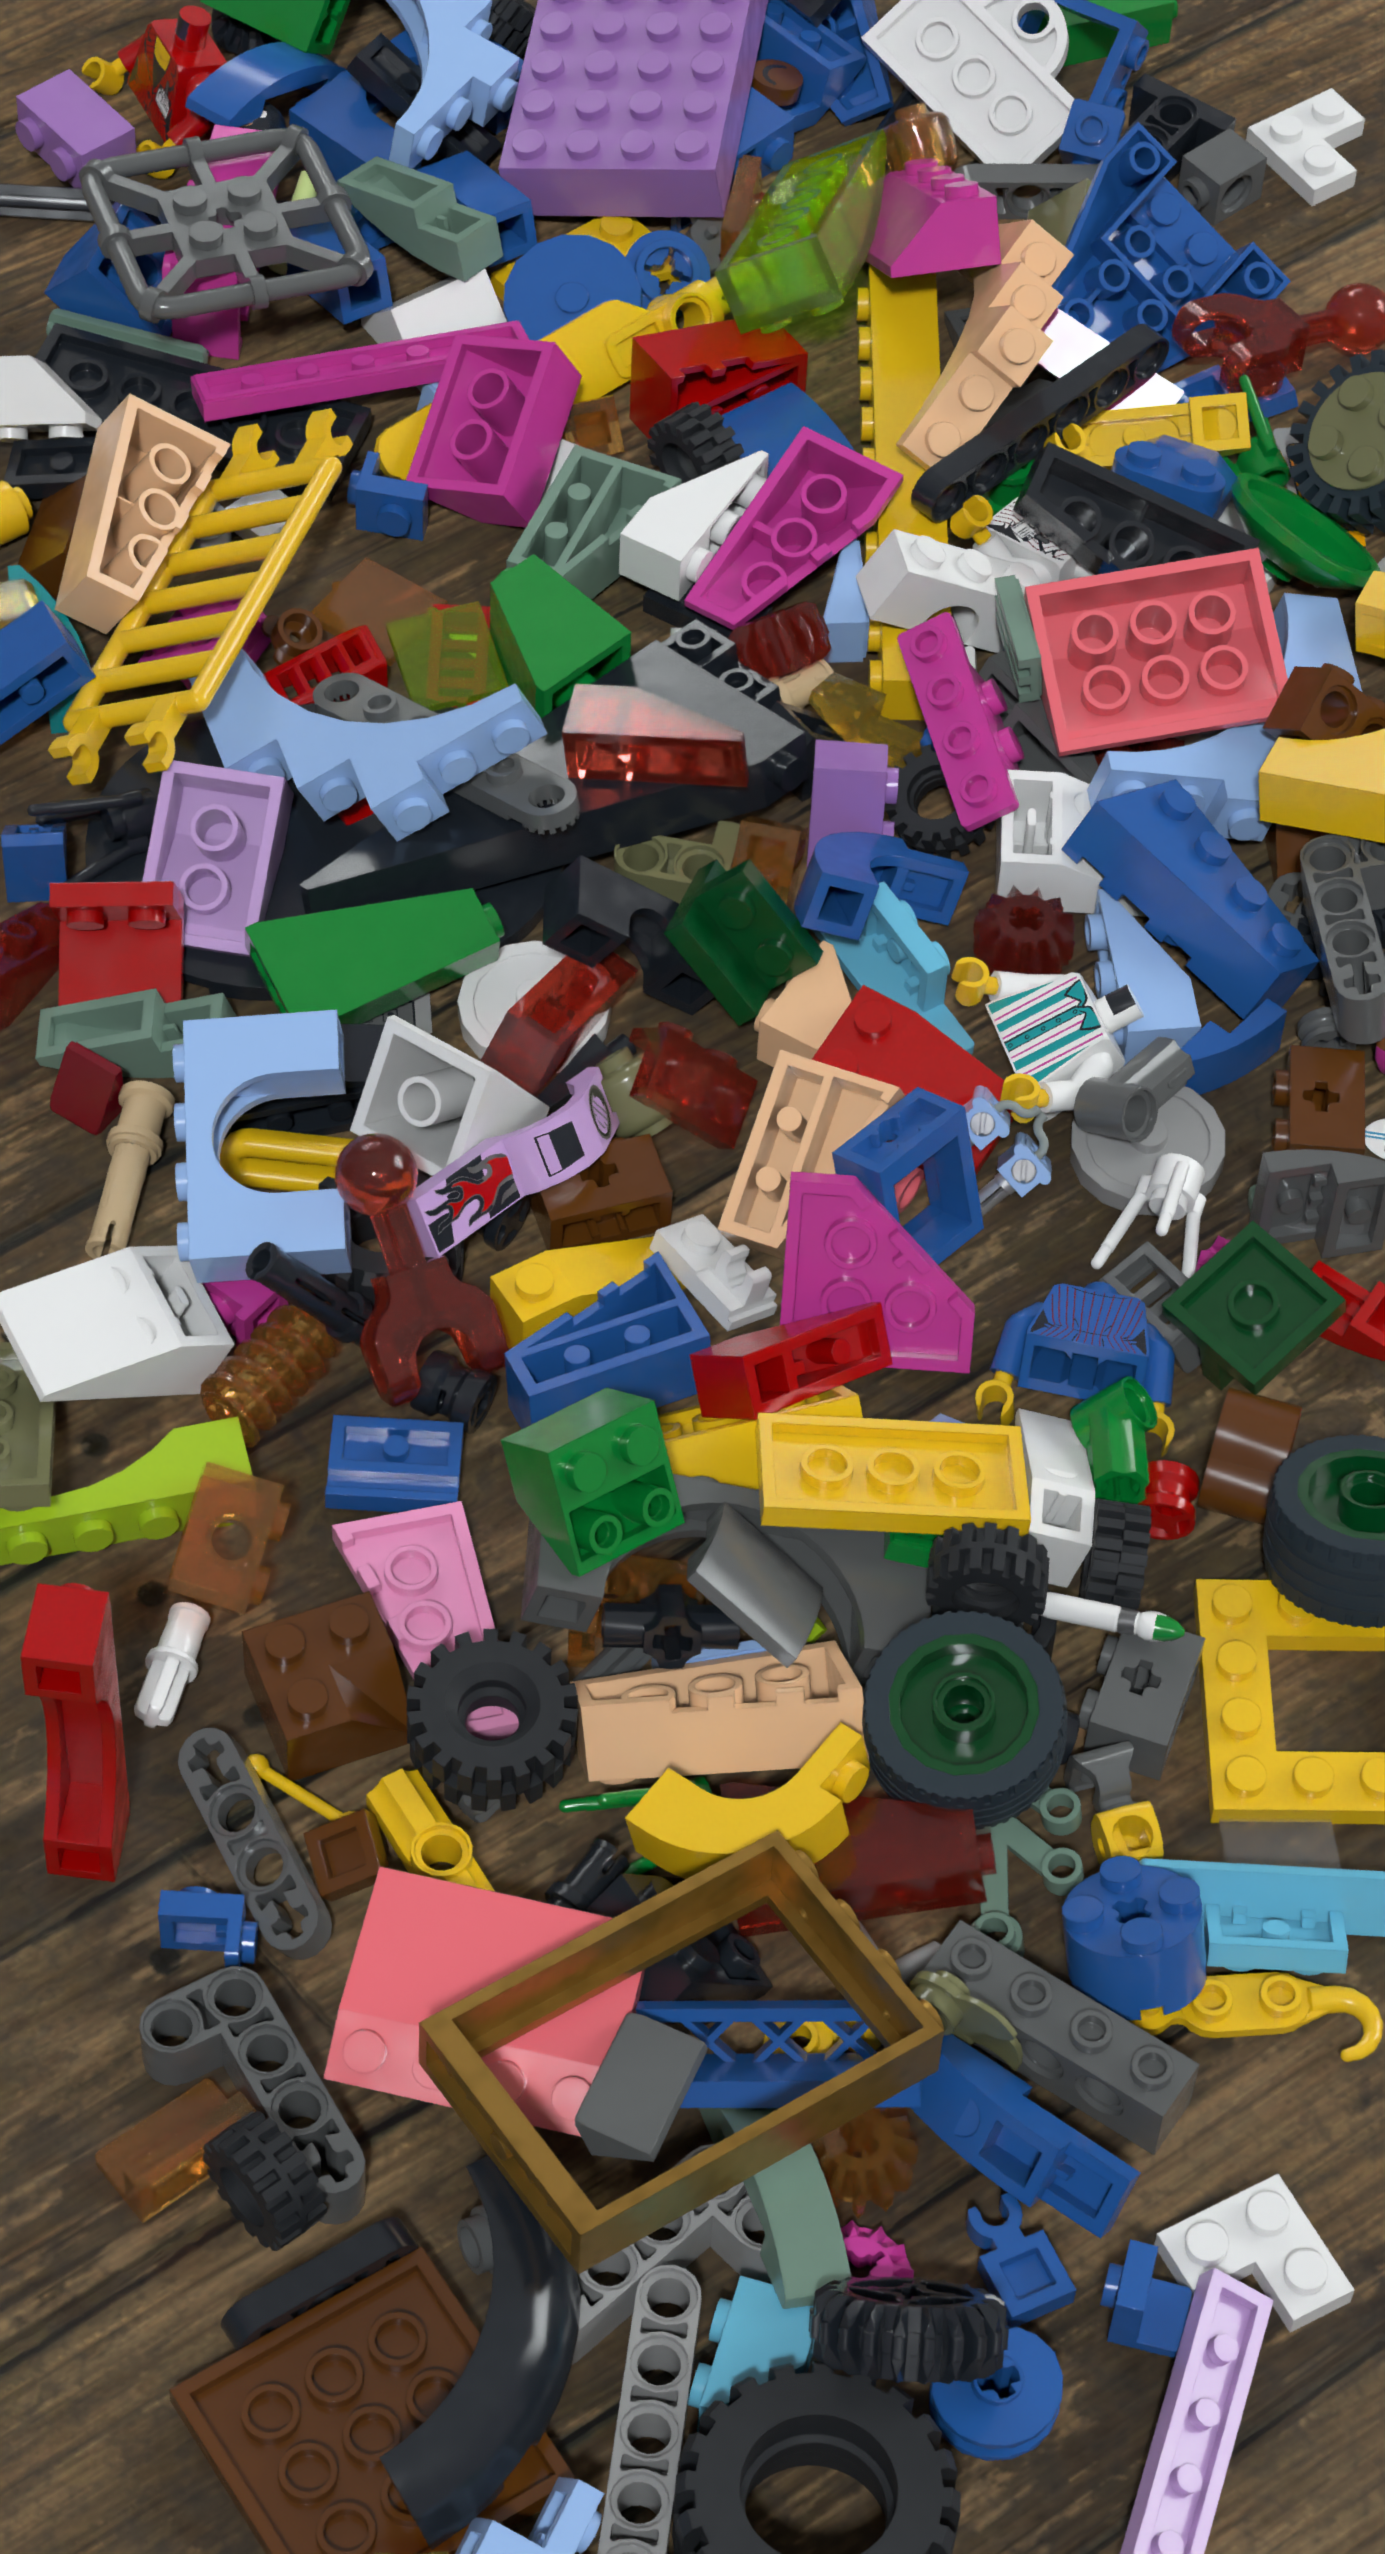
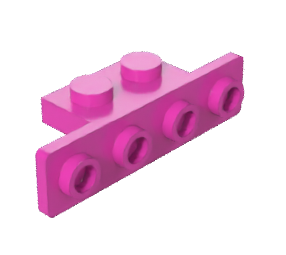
M944 612L901 633L897 640L960 824L966 831L970 832L1017 810L1019 802L1008 770H1019L1017 762L1024 759V753L1010 726L1005 728L1000 714L1008 709L999 686L993 678L984 681L970 664L955 619L949 612Z

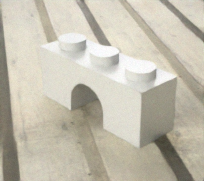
M896 529L892 530L855 576L870 619L911 629L925 622L937 611L951 607L963 644L994 653L1003 651V643L996 622V612L998 611L995 604V595H997L995 578L1015 575L1016 579H1019L1023 596L1026 586L1039 584V579L1034 569L1021 562L1002 560L982 554L974 549H963L936 541L928 536H917Z

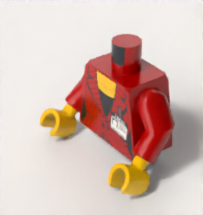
M184 6L180 9L177 19L165 18L152 21L147 25L143 35L118 51L119 58L112 63L96 56L89 58L82 67V74L97 79L89 87L103 95L117 94L124 83V74L126 72L130 73L127 81L128 85L165 142L160 146L151 140H145L138 145L136 152L181 145L183 138L199 136L201 141L210 140L215 123L185 107L187 97L210 74L227 63L208 33L212 19L211 15L201 7ZM175 169L148 173V175L156 179H166L173 174Z

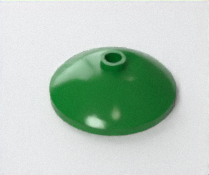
M1241 473L1233 482L1231 487L1233 503L1246 534L1260 540L1257 548L1266 556L1262 564L1276 577L1286 582H1290L1293 577H1296L1320 588L1359 590L1365 587L1373 571H1380L1375 559L1349 532L1302 497L1269 479L1252 473Z

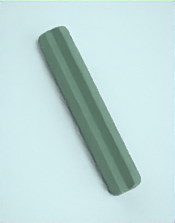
M59 308L53 309L48 319L47 335L54 324L58 323L205 364L208 363L209 351L203 345Z

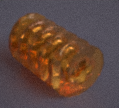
M289 1305L278 1306L269 1314L267 1322L260 1323L250 1334V1339L243 1340L234 1350V1356L226 1357L218 1366L217 1373L210 1374L202 1382L200 1390L202 1404L212 1421L238 1416L245 1447L253 1448L260 1440L257 1428L265 1431L272 1429L277 1423L274 1411L286 1414L293 1406L291 1395L295 1397H303L310 1389L307 1378L319 1380L325 1374V1363L321 1357H334L337 1352L336 1347L325 1329L312 1316L297 1307Z

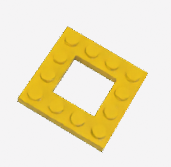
M1196 1579L1193 1592L1196 1635L1205 1638L1199 1665L1210 1822L1385 1825V1752L1276 1751L1268 1650L1385 1651V1627H1352L1351 1625H1341L1337 1622H1329L1324 1618L1315 1617L1314 1614L1307 1613L1304 1609L1295 1606L1292 1601H1288L1284 1595L1278 1592V1588L1274 1587L1272 1580Z

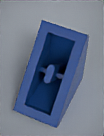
M66 823L39 826L38 824L5 825L1 834V847L7 903L49 901L50 883H63L68 880Z

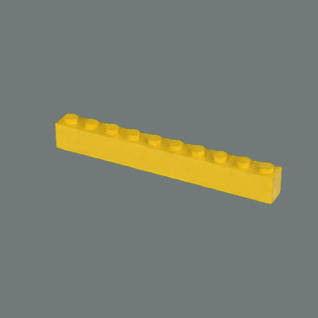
M869 264L867 287H857L856 321H866V327H858L857 360L868 361V367L860 366L859 401H869V407H861L860 441H870V448H862V455L903 475L902 484L873 525V531H865L864 565L893 529L917 536H928L936 541L948 544L947 520L935 523L911 503L913 488L927 470L896 446L941 376L936 272L891 278ZM947 607L937 611L936 613L931 615L926 621L944 612H949L951 614V607ZM869 617L867 652H877L878 660H869L868 695L879 696L880 720L925 721L897 640L901 633L909 629L872 620Z

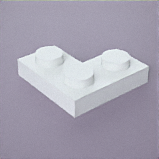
M1331 88L1248 127L1246 141L1267 157V164L1311 206H1314L1354 187L1357 170L1334 148L1363 134L1365 118Z
M1279 2174L1233 2195L1156 2235L1154 2245L1159 2246L1158 2253L1179 2285L1191 2289L1192 2297L1190 2303H1192L1199 2275L1213 2268L1238 2281L1252 2274L1265 2295L1274 2300L1272 2306L1290 2333L1350 2303L1352 2300L1354 2288Z

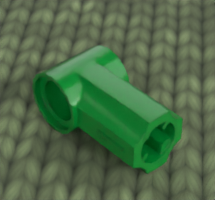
M1126 1376L1074 1405L1071 1408L1070 1418L1076 1436L1087 1449L1095 1488V1500L1099 1498L1138 1504L1146 1499L1145 1488L1150 1483L1145 1433L1157 1425L1158 1417L1156 1408L1146 1389L1138 1380L1131 1376Z

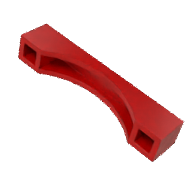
M37 1583L20 1658L25 1695L38 1696L40 1698L45 1716L47 1786L43 1843L47 1874L115 1882L130 1816V1801L109 1592L96 1591L89 1586L78 1583H66L61 1586Z

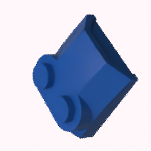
M1165 434L1147 441H1134L1127 446L1120 447L1115 452L1111 471L1216 520H1219L1232 499L1231 487L1237 478L1217 451Z

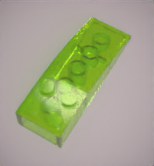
M883 129L794 160L782 167L714 272L741 334L758 328L762 334L771 333L788 325L792 321V316L809 310L813 316H819L833 311L843 304V298L849 288L854 285V280L866 261L875 236L885 178L887 137Z

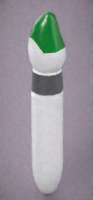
M1047 1592L1045 1610L1043 1615H1040L1053 1620L1110 1632L1117 1631L1118 1633L1129 1635L1137 1634L1143 1640L1150 1642L1174 1641L1185 1635V1629L1179 1622L1160 1612L1146 1611L1140 1613L1126 1607L1121 1608V1606L1053 1592Z

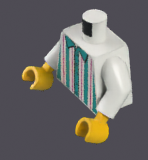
M965 957L956 962L951 976L954 981L960 982L957 986L955 997L961 1005L974 1006L981 1001L984 994L988 995L991 1000L985 1006L1015 1074L1008 1076L1003 1082L1000 1100L1015 1101L1025 1109H1031L1037 1105L1047 1116L1048 1119L1046 1121L1062 1111L1074 1110L1076 1095L1086 1080L1092 1077L1110 1079L1124 1066L1125 1059L1113 1032L1144 1017L1142 1009L1128 984L1097 1000L1080 973L1071 972L1064 975L994 971L989 976V969L982 960L975 957ZM1011 1112V1116L1019 1123H1028L1033 1120V1118L1020 1117L1015 1112Z

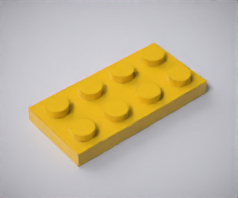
M758 1413L755 1437L761 1526L944 1535V1531L952 1527L959 1532L962 1531V1524L974 1523L977 1528H985V1523H997V1529L1005 1530L1008 1526L1019 1529V1536L1021 1537L1029 1533L1031 1514L1021 1426Z

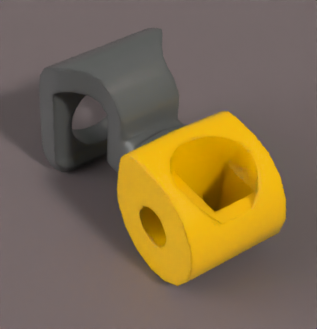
M1130 1741L1071 1755L1068 1758L1064 1773L1065 1786L1073 1792L1095 1787L1092 1803L1097 1814L1093 1816L1091 1822V1835L1100 1866L1104 1861L1115 1856H1129L1140 1862L1144 1858L1163 1859L1164 1855L1162 1835L1151 1802L1149 1800L1138 1803L1133 1802L1130 1796L1132 1783L1129 1765L1134 1751Z

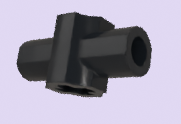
M658 1585L650 1596L640 1599V1604L603 1603L602 1648H643V1653L652 1656L657 1661L659 1668L681 1669L691 1657L701 1654V1649L737 1650L739 1647L740 1627L716 1605H698L697 1600L690 1598L683 1591L681 1585Z

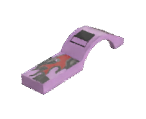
M587 1067L567 1081V1087L573 1096L564 1106L550 1116L508 1134L486 1138L399 1199L422 1257H440L522 1197L540 1192L571 1178L589 1167L604 1154L620 1122L616 1112H612L601 1084L603 1077L599 1067Z

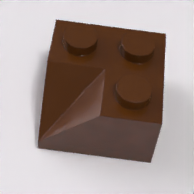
M370 1591L242 1631L244 1674L288 1779L296 1781L407 1745V1697L393 1644Z

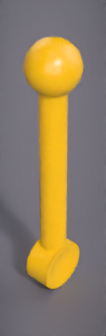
M257 1753L248 1756L260 1780L264 1779L332 1822L356 1812L348 1811L343 1813L270 1768L269 1761L264 1755Z

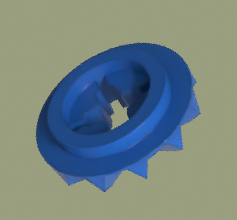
M658 230L650 232L639 238L626 255V258L632 263L640 282L642 308L647 309L649 303L658 296L673 294L697 279L704 282L710 280L709 263L702 249L691 238L676 231ZM669 255L671 256L669 262L671 274L679 277L681 282H672L665 292L660 294L659 278L651 275L649 270H659ZM680 308L676 312V319L683 316Z

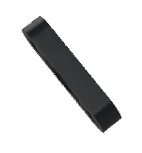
M390 2217L380 2220L240 2299L223 2316L221 2328L235 2350L238 2351L420 2247L400 2218Z

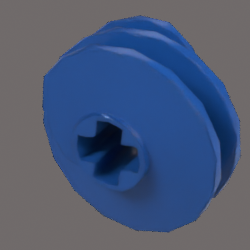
M1014 2327L1009 2329L1008 2350H1004L1003 2368L997 2370L993 2375L985 2379L977 2378L972 2382L953 2381L950 2385L941 2382H931L929 2388L930 2416L942 2432V2438L961 2453L985 2461L1012 2460L1034 2450L1052 2431L1062 2401L1063 2374L1055 2352L1036 2334Z

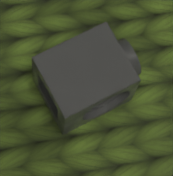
M1229 128L1183 155L1178 191L1204 219L1215 226L1261 198L1267 157Z

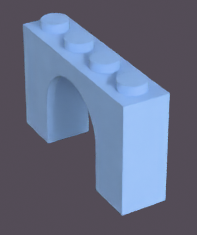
M337 1010L183 1020V1044H174L172 1049L176 1083L184 1082L185 1103L174 1104L177 1142L186 1141V1162L176 1163L175 1166L178 1201H187L188 1222L177 1223V1247L180 1262H190L197 1283L251 1280L247 1277L245 1271L248 1257L259 1244L270 1242L319 1275L351 1273L350 1210L343 1188L279 1193L260 1192L239 1184L220 1166L221 1147L227 1132L242 1114L254 1106L275 1099L346 1094L344 1035Z

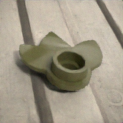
M937 1970L935 1973L919 1971L914 1976L909 1985L910 1990L918 2000L925 1999L936 2009L944 2026V2035L953 2034L969 2046H972L974 2042L980 2044L1001 2057L1014 2071L1019 2069L1023 2058L1022 2046L1016 2038L1017 2032L1003 2014L984 2001L970 1996L967 1986L959 1978L947 1971Z

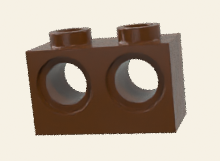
M1324 663L1321 667L1295 666L1263 729L1276 739L1283 737L1302 740H1330L1359 736L1385 728V702L1362 693L1353 685L1354 677L1336 665Z

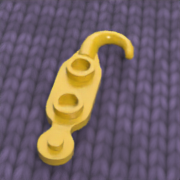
M1280 1972L1206 1976L1207 1980L1202 1991L1184 2008L1167 2015L1163 2014V2006L1140 2010L1141 2020H1128L1152 2036L1162 2033L1171 2025L1179 2024L1201 2037L1229 2038L1285 2034L1293 2032L1299 2027L1327 2014L1347 2013L1360 2021L1363 2027V2035L1356 2045L1341 2051L1340 2057L1344 2062L1362 2060L1373 2053L1382 2040L1383 2021L1379 2009L1368 1996L1353 1988L1336 1985L1322 1986L1296 1978L1288 1973Z

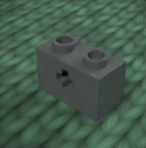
M1185 1632L1184 1637L1174 1641L1150 1642L1143 1640L1137 1634H1121L1120 1638L1108 1635L1096 1673L1105 1676L1100 1692L1090 1688L1087 1690L1079 1714V1728L1087 1730L1084 1752L1130 1741L1134 1751L1129 1771L1160 1781L1198 1674L1205 1638Z

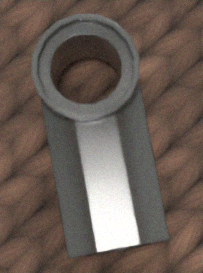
M1157 1037L1110 1079L1092 1077L1086 1080L1079 1088L1075 1098L1074 1115L1078 1127L1084 1132L1131 1142H1141L1146 1139L1154 1129L1158 1109L1187 1084V1080L1195 1074L1191 1056L1185 1053L1174 1039Z

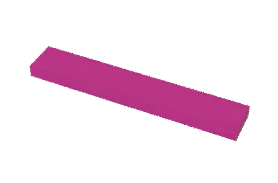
M516 320L190 376L191 389L204 422L439 382L456 333L527 340L529 338L520 321Z

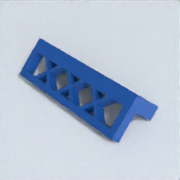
M847 2000L638 2001L636 2006V2014L644 2015L657 2022H681L699 2040L705 2042L707 2048L709 2047L715 2053L705 2055L680 2108H780L878 2053L860 2037L869 2027ZM843 2021L858 2022L852 2028H850ZM702 2022L716 2023L709 2029ZM733 2022H752L770 2039L754 2054H737L719 2036ZM773 2022H786V2023H785L781 2028H779V2027H778L777 2025H775ZM804 2022H824L840 2039L826 2053H806L790 2036ZM778 2047L785 2052L784 2054H772ZM849 2047H851V2048H852L853 2050H855L857 2053H844V2052H845ZM923 2080L875 2107H921Z

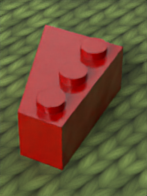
M770 313L632 337L629 419L650 439L652 437L648 433L654 424L692 402H699L700 406L704 403L711 407L712 415L716 412L723 415L790 382L805 392L808 352Z

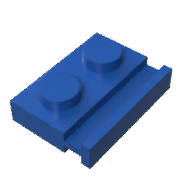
M333 1415L328 1477L325 1489V1508L399 1513L458 1502L464 1423Z

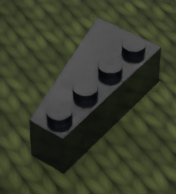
M1050 442L1035 457L1013 507L1015 512L1094 575L1254 549L1258 547L1260 542L1259 539Z

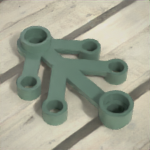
M1048 1786L1039 1800L1031 1804V1808L1041 1814L1042 1824L1051 1834L1058 1836L1071 1834L1079 1828L1082 1822L1079 1797L1069 1789H1051ZM1058 1806H1066L1072 1809L1068 1816L1062 1818L1049 1814L1052 1809ZM903 1810L905 1828L912 1839L919 1842H931L943 1834L944 1828H939L935 1824H918L913 1821L915 1818L913 1814L909 1815ZM1012 1817L1008 1822L997 1824L994 1827L988 1826L981 1830L971 1829V1831L960 1829L935 1854H922L910 1859L904 1868V1880L906 1890L913 1899L919 1902L934 1901L945 1892L947 1881L980 1851L981 1916L972 1923L971 1927L985 1935L992 1932L1006 1933L1005 1938L998 1941V1943L1023 1957L1025 1946L1021 1926L1014 1918L1009 1916L1008 1850L1042 1876L1046 1889L1055 1895H1069L1073 1888L1084 1880L1082 1860L1075 1851L1068 1848L1053 1849L1019 1820ZM1059 1866H1069L1074 1869V1872L1065 1878H1058L1051 1874ZM925 1872H930L937 1876L929 1884H918L914 1881L917 1875Z

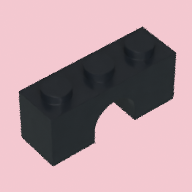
M579 856L545 886L543 945L594 968L618 946L624 944L634 953L642 967L643 993L692 1016L715 997L664 935L680 903L583 856Z

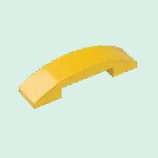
M1246 392L1189 397L1188 403L1104 410L1080 427L1085 433L1086 445L1078 456L1111 471L1117 449L1127 446L1134 441H1147L1164 434L1217 451L1222 457L1250 451L1251 441ZM1062 439L1061 443L1068 449L1067 443Z

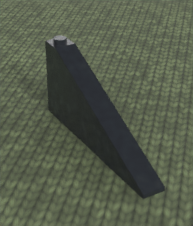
M655 640L541 718L548 734L516 752V754L571 781L575 785L581 812H579V819H575V823L572 826L566 824L567 829L561 831L560 828H555L556 833L550 834L549 830H546L545 834H539L538 830L532 833L529 832L528 828H524L522 823L512 818L506 820L468 799L448 791L443 794V797L450 812L398 842L384 826L299 884L305 914L470 888L476 890L574 862L579 856L590 858L614 851L615 846L620 844L619 849L650 841L654 836H668L767 808L809 778L805 731ZM551 799V804L548 805L546 800H544V806L540 807L537 804L539 808H547L556 805L554 804L553 799Z

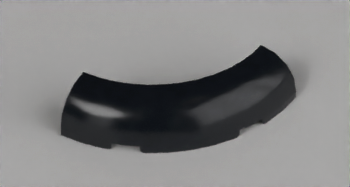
M489 2156L466 2166L487 2213L493 2250L491 2298L485 2324L476 2349L463 2374L446 2399L432 2415L404 2441L380 2457L397 2493L431 2550L463 2529L488 2507L504 2489L503 2481L515 2469L531 2445L536 2446L539 2443L559 2404L571 2370L578 2337L581 2292L577 2272Z

